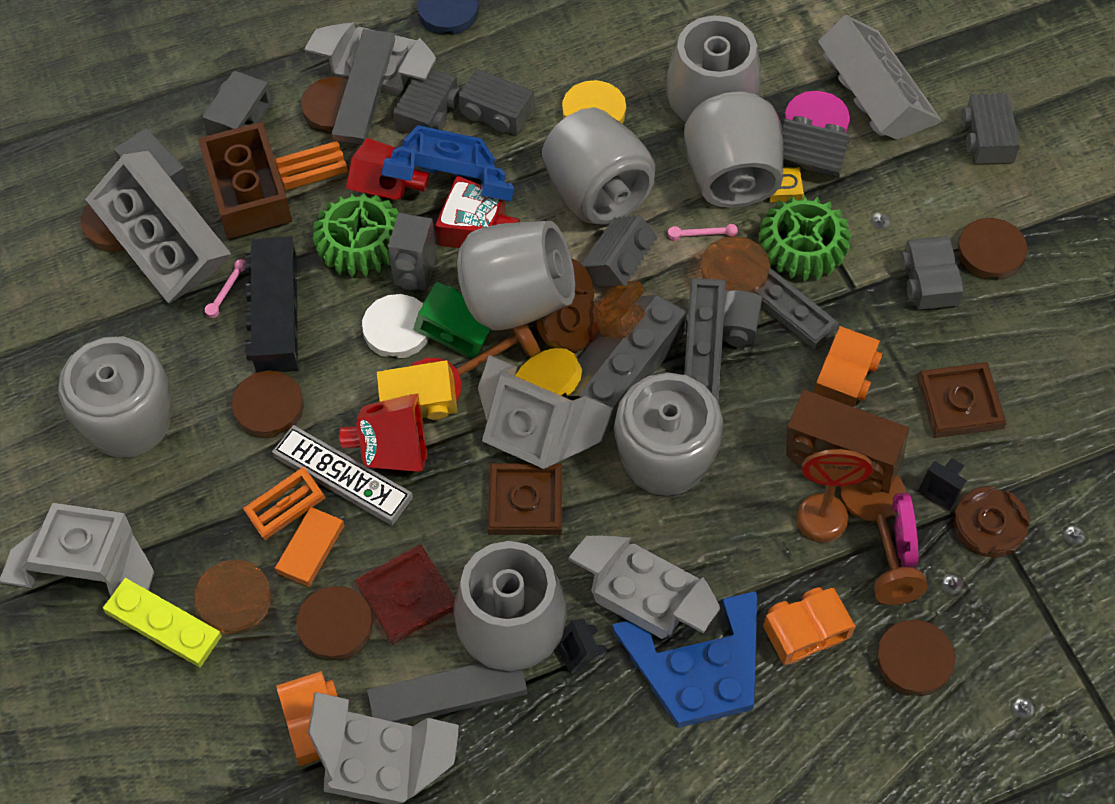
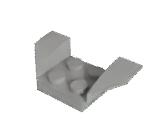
M355 22L318 28L312 34L304 51L329 57L331 72L335 77H345L348 79L362 31L367 28H355ZM395 35V43L381 92L399 96L409 77L426 81L436 61V57L421 38L413 40Z
M491 355L488 356L478 386L487 420L482 442L543 469L602 442L613 407L587 396L574 401L516 377V366Z
M52 503L42 526L10 550L7 562L0 576V583L32 588L37 573L41 572L106 582L111 597L124 578L149 591L154 570L133 536L132 529L124 513Z
M586 536L570 555L568 560L595 574L591 591L594 594L596 603L661 639L671 635L680 621L704 634L720 611V606L704 577L699 579L640 546L629 544L631 538Z
M318 692L314 693L308 734L325 767L324 792L382 804H402L454 764L459 725L426 718L414 726L348 712V699Z

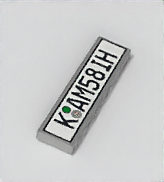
M294 425L272 451L275 459L296 471L304 466L315 482L391 526L394 525L413 499L412 492Z

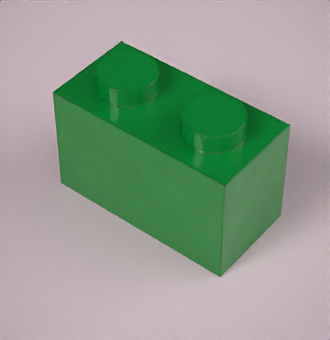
M437 281L422 305L413 330L470 359L479 355L492 331L474 319L459 290Z

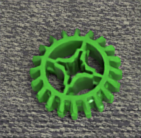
M352 191L347 199H343L338 195L337 203L327 202L326 211H319L318 221L314 222L313 241L318 256L324 259L328 268L335 266L339 275L345 270H348L352 278L357 271H362L366 277L370 269L380 273L381 264L391 266L388 244L399 213L397 208H393L389 200L382 202L380 196L377 195L369 198L367 193H363L361 197H356Z
M791 195L787 203L778 200L775 209L769 208L766 217L761 221V232H759L758 236L759 245H761L760 251L762 256L767 257L768 266L777 265L778 274L788 271L790 279L795 277L796 274L802 275L804 282L809 278V275H813L817 280L822 277L823 272L831 275L835 267H840L850 247L851 234L850 230H848L847 219L841 218V209L831 210L830 201L824 205L820 204L818 196L813 201L807 200L805 195L799 201H796ZM783 229L787 232V238L784 240L779 236V232ZM825 235L830 241V244L827 246L822 243V237Z

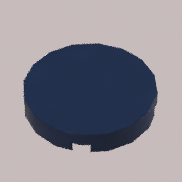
M478 0L417 1L420 22L426 29L437 34H444V31H452L453 34L461 33L470 28L478 17Z

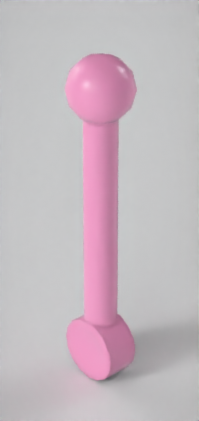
M728 224L722 228L681 230L679 227L673 226L668 229V238L672 241H677L682 236L726 234L729 237H733L738 233V228L735 224Z
M244 259L235 261V269L213 303L206 305L205 313L207 317L216 318L219 315L218 307L240 272L246 270V261Z

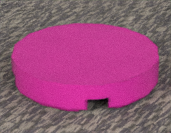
M807 91L797 95L788 103L785 112V119L793 120L794 116H801L812 120V125L822 128H825L826 124L841 126L845 129L844 133H847L850 122L849 110L843 101L833 94L823 91Z
M909 493L895 494L893 496L892 508L894 512H898L894 525L898 558L901 559V567L917 568L919 561L918 539L911 496Z

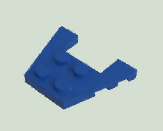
M417 125L403 140L400 148L396 147L392 151L390 159L386 158L384 160L381 175L411 181L415 165L430 173L444 171L452 173L455 177L481 179L482 196L511 201L514 193V186L512 183H505L506 174L502 169L495 168V158L481 138Z
M756 591L722 600V607L731 636L664 652H656L651 633L630 621L613 624L612 630L618 642L622 643L629 653V658L635 667L640 669L649 682L651 690L678 728L753 710L757 620Z

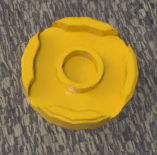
M598 80L584 81L574 85L565 94L562 102L563 119L581 109L595 107L606 111L623 124L626 114L625 97L618 88L610 83Z
M553 348L531 357L520 367L515 376L560 396L564 393L568 396L580 382L582 368L574 353L568 349Z

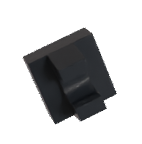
M953 458L950 459L945 467L934 461L927 470L918 492L950 511L967 481L959 476L965 465Z
M584 618L572 620L564 628L562 639L557 645L569 673L582 671L587 665L601 659L607 652L605 645L597 646L593 638L598 632L595 625H587Z

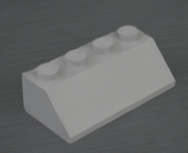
M845 14L818 41L825 51L823 53L824 59L832 67L837 68L840 73L838 76L839 81L847 89L852 90L856 96L854 98L855 104L872 119L870 126L878 135H887L898 140L935 126L942 121L878 30Z
M149 151L123 154L85 199L168 303L175 301L210 277L231 255L229 250Z

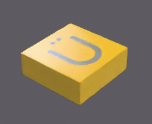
M800 167L783 168L781 187L774 195L769 197L770 203L778 202V200L787 202L790 195L796 201L800 200L804 195Z

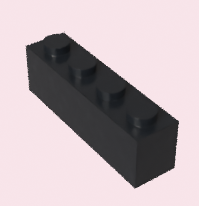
M293 237L251 239V253H246L245 255L246 270L248 274L251 273V281L245 283L247 302H251V310L245 312L247 331H251V340L245 341L247 361H253L256 373L267 370L278 372L299 371L297 254Z

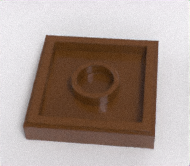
M988 362L918 372L917 380L934 438L1005 428V416Z
M490 463L488 535H562V464H553L543 469L534 464Z

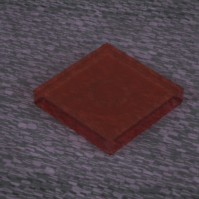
M421 544L355 579L358 588L392 645L454 611L455 598Z

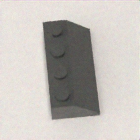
M658 295L626 297L578 358L582 368L581 380L571 394L567 396L564 393L562 397L574 401L587 396L613 407L605 432L608 434L614 427L619 402L628 389L647 376L653 375L683 336L686 311Z

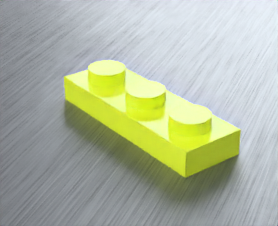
M124 578L103 607L105 614L201 668L222 637L220 631L127 578Z

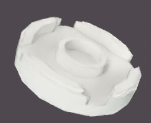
M403 294L387 295L376 300L366 310L362 319L363 336L369 348L378 355L387 358L388 355L397 356V359L407 358L418 353L429 340V337L413 330L423 303L414 297Z

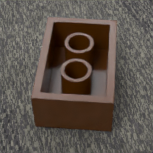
M263 121L198 138L227 239L293 222Z
M803 389L787 426L786 456L790 457L797 465L802 466V463L808 456L817 452L840 449L858 452L872 461V474L868 479L860 482V486L873 493H879L880 491L889 493L905 455L910 427Z

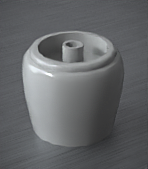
M714 15L699 18L683 29L674 47L666 79V95L670 107L682 121L686 122L699 104L708 98L723 93L741 91L754 93L759 96L761 66L758 46L754 34L743 23L730 17Z
M739 91L723 93L708 98L694 109L685 123L684 146L688 162L706 201L719 207L736 208L762 202L774 195L781 187L783 179V134L779 117L771 103L754 93Z
M595 107L586 108L568 115L553 128L543 145L542 160L554 187L565 205L580 221L594 225L610 224L614 217H627L640 207L653 187L655 162L651 154L632 131L604 110Z
M553 221L505 223L483 227L471 232L458 250L457 270L462 296L474 319L491 330L510 329L531 323L567 307L573 302L575 297V276L572 259L565 238Z
M124 336L103 337L83 345L69 357L60 373L58 396L70 424L101 453L115 458L135 457L150 451L163 440L170 427L171 390L161 360L150 348L142 342Z
M669 372L647 376L632 385L619 402L614 424V435L619 455L628 476L637 486L647 492L664 496L685 493L700 482L718 454L723 431V417L718 400L707 387L687 375Z
M505 541L493 543L476 552L463 569L454 602L456 631L464 648L472 658L488 668L509 672L531 668L548 658L562 639L567 617L562 586L552 565L543 553L528 544Z

